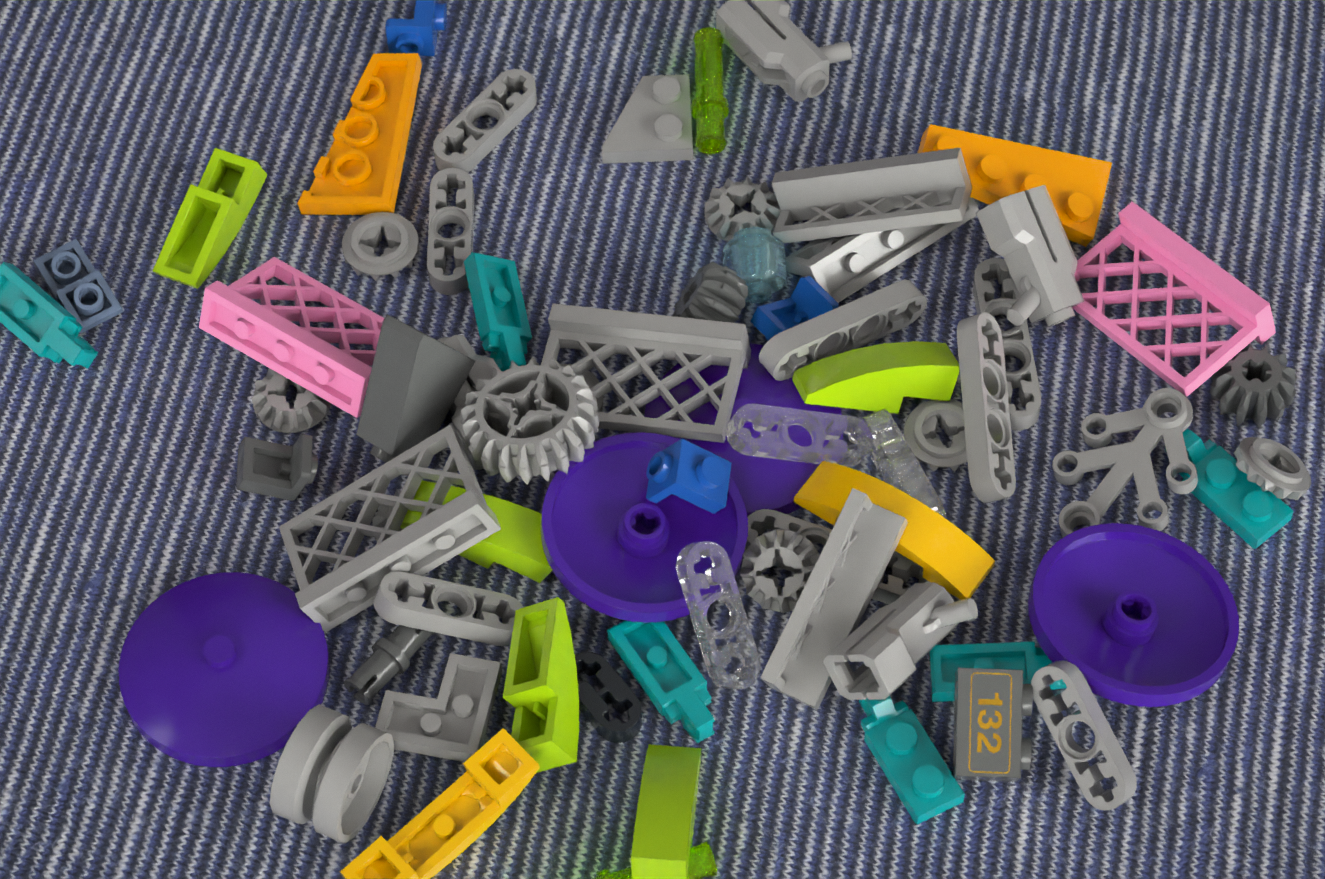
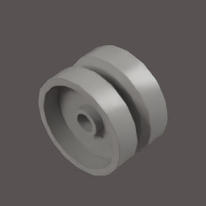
M320 704L310 709L296 726L277 764L270 792L269 803L272 813L302 825L312 819L316 832L338 842H349L368 821L384 789L393 761V736L365 723H361L352 729L349 716Z

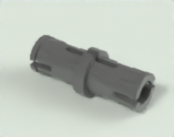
M399 625L386 639H378L372 646L373 653L351 677L344 681V686L349 693L355 688L359 690L353 697L361 703L369 705L376 694L396 673L403 674L410 666L409 659L435 632Z

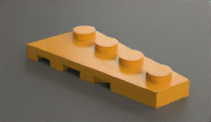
M373 53L350 98L352 106L345 120H339L332 134L334 142L327 156L320 157L313 171L315 179L309 191L304 190L297 202L302 215L394 213L422 69L418 53Z
M932 124L923 133L917 153L961 147L972 185L970 197L990 205L1009 195L1046 185L1068 240L1085 247L1093 240L1112 162Z

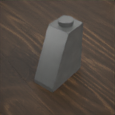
M387 314L382 323L356 433L357 436L373 444L369 453L384 462H388L437 433L471 371L475 360Z

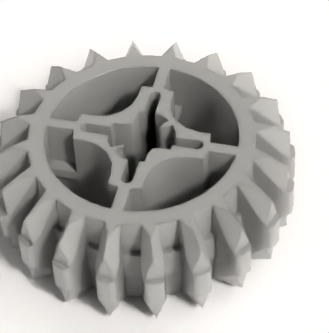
M533 356L529 363L523 366H518L512 360L508 370L500 371L493 367L491 380L477 379L476 391L466 393V407L461 409L462 415L460 418L463 427L461 432L465 446H468L471 458L475 460L476 465H483L489 476L500 473L506 483H509L516 476H521V479L528 485L533 476L541 475L548 482L552 471L559 470L567 474L569 461L583 462L584 449L594 447V433L598 432L599 426L596 397L592 394L591 389H589V384L585 381L584 376H576L570 365L559 368L553 358L544 365H539ZM494 429L503 431L504 435L497 433Z

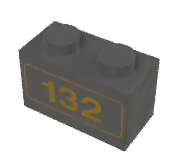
M957 669L955 673L953 776L956 780L1017 782L1021 779V770H1030L1031 737H1022V716H1031L1033 688L1031 684H1023V670Z

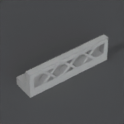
M961 147L775 172L772 186L781 212L773 234L777 244L963 221L972 185ZM952 201L951 205L934 207L939 203ZM901 208L896 212H889L892 209ZM855 214L850 218H843L846 215ZM808 220L803 224L793 225L795 221Z
M970 197L963 221L816 239L783 259V263L788 273L804 277L811 276L839 303L977 216L976 212L979 211L975 199ZM950 201V202H942V203H939V204L935 205L934 207H936V206H943V205H951V204H952V201ZM901 208L892 209L889 212H896Z
M852 488L760 677L771 689L818 710L832 681L823 660L858 628L908 524L905 517L873 504L866 493Z

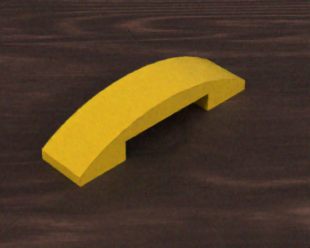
M822 461L794 496V503L833 526L852 488L866 493L873 504L905 517L908 524L895 551L923 567L924 579L931 583L939 584L947 592L960 600L971 598L995 565V560L982 547L939 513L898 488L853 468Z
M504 728L501 729L463 763L466 772L388 841L380 836L341 870L340 873L345 879L432 878L466 850L499 818L531 781L540 768L539 764Z

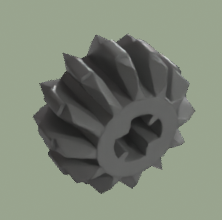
M711 262L699 268L696 275L690 278L686 288L681 291L679 301L674 305L675 311L672 316L735 323L739 320L738 316L746 305L745 299L748 296L746 281L738 277L735 271L725 265L722 267L715 262Z
M1249 343L1211 376L1213 379L1210 388L1211 399L1220 402L1218 407L1220 415L1235 413L1238 426L1246 418L1252 419L1258 428L1265 423L1266 417L1278 422L1279 418L1283 416L1285 408H1289L1294 401L1296 394L1294 390L1297 378L1295 374L1296 369L1286 367L1288 363L1286 353L1275 356L1271 355L1269 343L1262 347L1261 350H1255Z

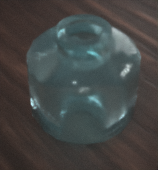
M760 227L741 229L735 232L733 239L729 240L723 247V266L725 265L735 271L738 277L746 281L748 296L745 302H767L772 298L773 293L781 290L787 283L785 247L783 241L773 236L770 230Z

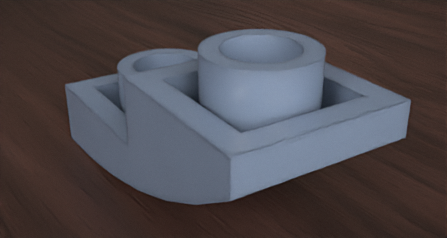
M77 239L33 260L37 273L53 298L77 318L76 321L83 327L79 334L123 312V308L99 269L95 270Z

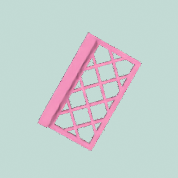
M1133 201L1118 213L1121 224L1077 260L1078 264L1074 275L1076 281L1083 278L1098 277V292L1081 293L1084 302L1072 308L1186 397L1250 342L1255 340L1262 345L1276 333L1269 302ZM1122 243L1134 252V262L1107 264L1108 255ZM1162 273L1168 277L1167 287L1140 289L1141 274ZM1133 275L1132 290L1106 292V277ZM1197 299L1202 303V313L1174 315V301ZM1167 301L1166 316L1139 318L1140 302ZM1132 303L1131 318L1109 319L1105 316V305ZM1231 325L1238 330L1227 341L1208 342L1209 326ZM1201 327V342L1173 344L1174 328ZM1166 329L1165 345L1143 346L1138 342V331ZM1200 355V365L1186 377H1183L1172 368V357Z
M273 257L229 286L218 280L207 286L204 291L199 328L358 418L361 416L372 369L370 366L373 365L382 323L385 318L278 258ZM276 277L290 286L267 285L266 281ZM252 299H260L261 305ZM270 300L294 301L295 306L271 305ZM304 301L321 302L328 307H306ZM291 321H299L300 327ZM310 322H330L334 324V328H315L310 326ZM344 323L360 324L367 329H345ZM330 343H338L340 349ZM349 344L373 345L374 351L350 350Z

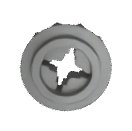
M747 176L743 182H733L727 178L724 186L712 188L710 197L705 202L704 214L707 226L720 239L733 244H752L767 238L773 233L781 210L776 195L769 191L767 183L763 182L759 185L752 183ZM747 202H751V213L743 210L739 214L734 215V204L743 206Z
M375 212L362 216L348 227L343 236L342 251L345 263L353 267L357 276L363 273L369 274L375 281H377L380 275L391 274L396 278L399 270L404 267L412 268L415 255L420 253L418 233L410 221L395 213ZM385 235L389 248H385L383 255L376 257L374 248L378 247L379 242L382 241V236Z
M270 368L262 380H255V392L253 397H251L258 419L268 428L283 433H296L314 427L326 416L331 406L330 402ZM289 385H294L298 392L293 409H290L289 402L285 398Z
M951 399L950 401L930 400L920 404L909 414L904 425V445L913 454L915 463L922 461L929 464L933 472L939 467H950L955 472L960 465L968 462L963 404L961 402ZM937 423H940L941 429H944L947 435L952 436L950 448H946V445H943L940 439H934Z
M1247 437L1240 442L1234 452L1237 458L1236 466L1238 469L1248 475L1247 480L1249 482L1259 485L1262 492L1270 491L1279 499L1287 497L1298 500L1311 486V477L1301 459L1289 448L1274 440Z
M773 530L758 536L744 552L740 576L743 578L746 587V595L752 597L760 604L762 609L781 613L793 611L820 556L816 547L805 536L791 530ZM778 549H780V557L783 558L785 566H793V569L801 568L802 572H797L785 579V586L782 587L783 593L781 592V586L778 585L777 577H769L768 574L761 573V571L776 565V557L779 556Z

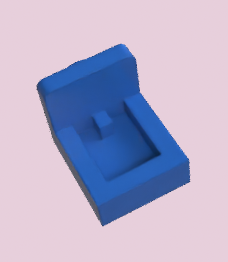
M416 0L414 19H387L385 30L389 53H418L419 56H435L438 31L446 30V3H439L438 0Z
M805 276L800 278L790 298L758 306L750 322L769 341L773 336L838 308L839 304L811 276Z
M682 438L666 449L657 452L650 460L646 471V476L649 479L646 499L658 503L673 494L714 514L726 507L732 462Z

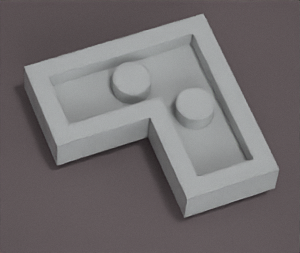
M450 653L438 698L434 699L386 690L375 728L393 736L395 750L465 762L483 746L502 675L501 662Z

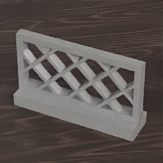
M552 304L548 317L551 331L541 365H544L553 358L556 365L561 368L557 362L560 348L582 350L586 357L571 365L576 376L595 367L604 378L602 382L590 388L596 400L613 390L623 403L608 413L598 412V428L635 433H657L677 438L724 443L743 368H748L751 356L746 324ZM614 354L629 355L634 361L613 375L610 374L602 363ZM663 359L678 361L682 368L661 381L650 368ZM710 365L729 366L727 376L711 386H708L698 373ZM643 372L653 386L630 399L620 385ZM691 377L701 392L678 404L669 390ZM722 394L721 400L717 397ZM659 396H662L671 408L670 411L658 418L644 417L639 411V408ZM710 401L718 411L715 425L693 423L687 414Z
M450 424L279 526L300 588V591L295 593L299 607L315 623H320L325 632H328L372 606L376 592L385 575L395 571H402L422 576L499 531L501 527L496 514L488 507L459 433ZM449 446L451 453L443 470L428 468L433 456ZM401 474L408 476L399 497L385 494L391 480ZM422 479L437 481L428 502L413 499ZM451 484L465 486L467 492L442 505ZM358 500L365 501L356 522L341 520L349 505ZM379 504L393 507L384 528L370 526ZM408 510L422 512L418 521L398 531ZM314 526L322 527L312 548L300 545L297 536ZM336 530L350 532L340 554L326 551ZM364 536L379 538L374 547L355 557ZM321 561L335 564L332 572L315 582L312 581Z

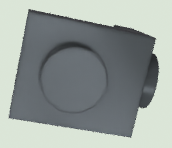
M301 434L293 447L244 437L238 446L236 490L294 501L305 485L312 484L316 476L318 457L312 454V436Z

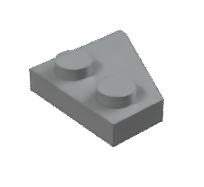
M689 74L642 76L602 145V163L693 160Z

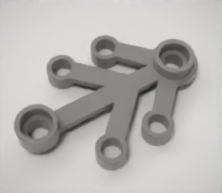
M1173 388L1158 389L1148 397L1140 409L1110 415L1093 413L1082 421L1081 430L1084 442L1088 446L1098 449L1078 453L1066 450L1058 453L1052 462L1056 480L1063 485H1074L1083 478L1086 472L1111 467L1112 469L1087 501L1071 502L1061 510L1059 526L1062 537L1072 533L1073 529L1078 525L1093 526L1101 524L1100 519L1133 476L1140 502L1137 507L1139 525L1158 531L1163 530L1168 525V507L1160 499L1150 454L1163 438L1170 462L1166 469L1169 489L1176 494H1188L1196 488L1198 483L1197 470L1195 465L1188 459L1183 432L1192 422L1193 409L1191 402L1184 394ZM1165 412L1176 414L1171 418H1160V415ZM1096 426L1105 428V431L1098 435L1089 433L1090 429ZM1141 430L1132 442L1104 447L1111 442L1113 434ZM1068 463L1077 466L1071 472L1060 470L1063 465ZM1180 472L1191 475L1185 481H1177L1173 478ZM1151 510H1157L1162 513L1156 519L1144 517Z

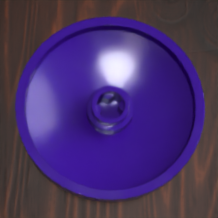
M750 343L751 356L748 368H743L724 443L683 439L732 462L730 476L735 481L744 499L747 517L753 512L762 509L775 510L788 515L801 508V506L794 503V496L822 461L839 463L843 446V416L839 407L805 404L792 381V377L783 381L775 380L759 361V354L764 345ZM678 363L661 380L681 369L682 366ZM710 365L698 373L708 386H711L727 376L729 366ZM690 377L669 390L677 403L681 404L701 392V390ZM720 394V395L717 396L720 400H721L722 394ZM659 396L646 405L644 417L658 418L670 411L671 408L662 396ZM709 401L687 415L693 423L715 425L718 411Z
M636 432L600 439L594 442L593 448L584 449L583 462L569 461L568 473L566 474L558 470L548 486L541 515V541L546 559L561 584L574 597L598 612L632 622L648 623L678 619L699 611L718 598L730 585L740 568L748 537V517L744 499L731 476L726 507L714 514L673 494L658 503L646 499L649 481L646 471L650 460L657 452L679 441L680 439L657 433Z
M1122 523L1099 524L1068 534L1055 543L1044 555L1029 591L1028 611L1030 623L1039 645L1051 662L1062 660L1074 664L1084 675L1092 693L1126 705L1140 707L1169 706L1188 701L1202 694L1221 677L1235 651L1238 641L1239 616L1237 606L1228 585L1220 573L1206 558L1181 540L1144 526Z
M240 572L215 573L185 581L171 588L154 600L141 613L131 627L122 647L118 670L119 685L126 709L134 726L159 751L179 761L197 766H238L265 758L285 747L296 726L307 712L315 706L322 704L329 683L330 657L321 624L315 623L300 609L294 591L277 581L255 574Z

